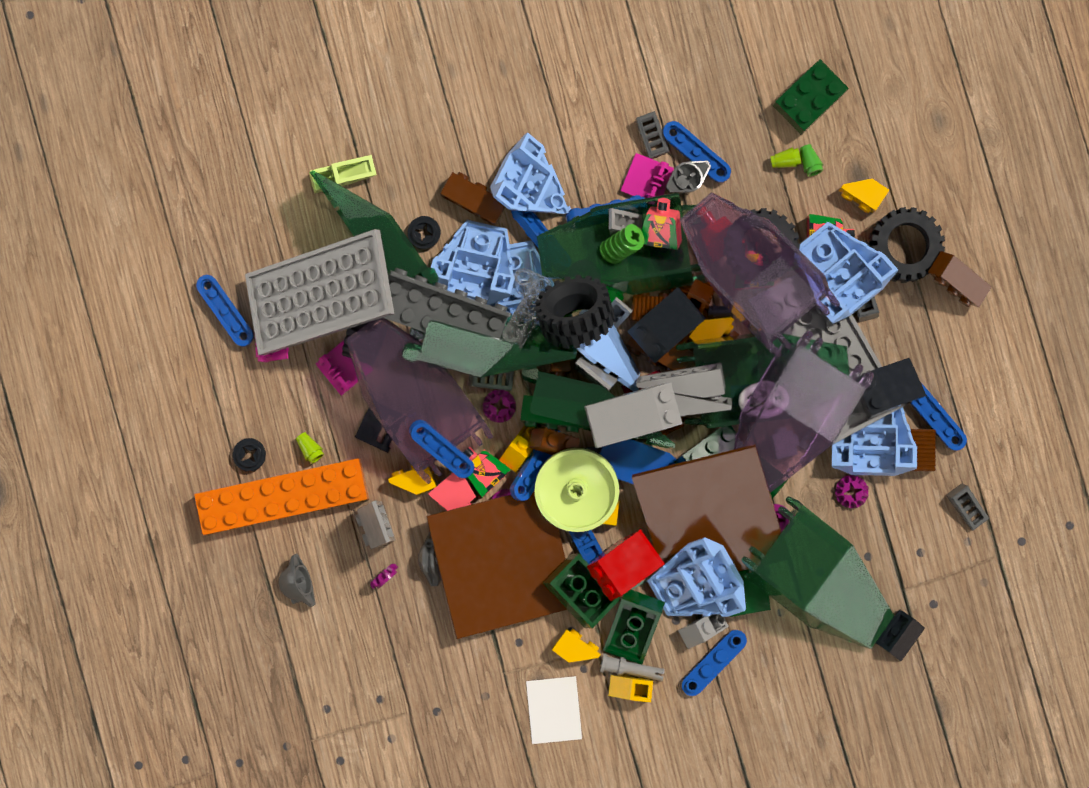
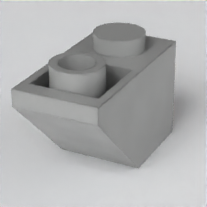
M711 614L710 616L700 617L678 631L689 649L706 642L729 626L725 617Z

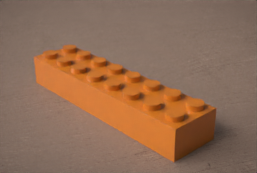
M359 458L194 494L203 535L369 500L362 463Z

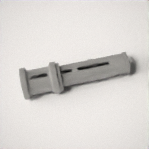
M603 653L600 672L617 673V676H621L624 673L662 682L664 677L655 674H664V668L627 662L624 657L617 659L608 657L607 654Z

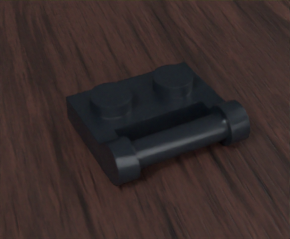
M372 400L355 438L389 453L391 449L389 446L401 421L405 420L406 415ZM391 415L394 419L383 442L380 443L377 439L388 416Z

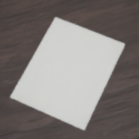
M576 676L526 681L532 744L582 739Z

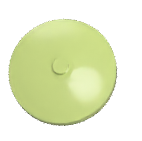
M584 448L562 450L551 456L538 472L535 482L536 503L543 516L560 529L571 532L592 530L603 524L612 515L618 503L619 482L616 472L603 456L594 451Z

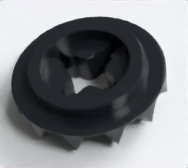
M429 216L415 218L408 227V238L419 249H429L436 245L440 239V226L436 220ZM427 224V231L433 236L427 235L421 241V234L416 230H423Z
M243 439L233 449L234 463L241 470L254 471L259 469L265 462V448L256 439ZM244 448L249 451L257 449L253 454L255 462L249 458L243 460L246 456Z

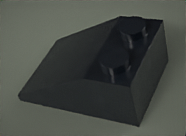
M677 287L627 332L652 361L656 363L706 318L681 289Z
M910 357L871 370L852 380L868 420L927 396Z

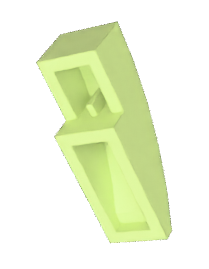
M372 155L334 163L331 166L310 170L309 173L314 194L377 175Z

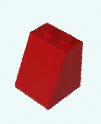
M640 529L618 540L592 561L587 568L591 576L596 579L602 588L603 593L612 601L628 592L665 563Z

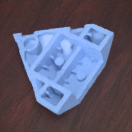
M526 133L505 156L490 186L493 197L509 210L567 214L571 210V207H567L563 198L565 193L553 166L548 164L544 155L546 153L544 146L529 133Z

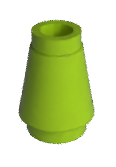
M792 147L770 156L773 168L797 167V165L802 164L799 148L793 149Z
M306 432L296 438L305 460L309 461L310 464L319 461L324 456L323 448Z

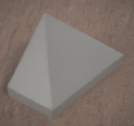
M613 208L609 209L610 236L630 224L636 225L642 231V215Z
M616 297L611 304L615 316L613 324L617 329L632 310Z

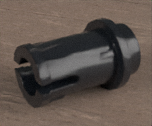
M712 304L707 309V317L711 319L733 318L734 315L733 305L715 306V304Z

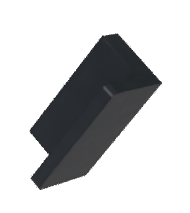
M899 609L875 643L892 654L896 659L902 661L925 627Z

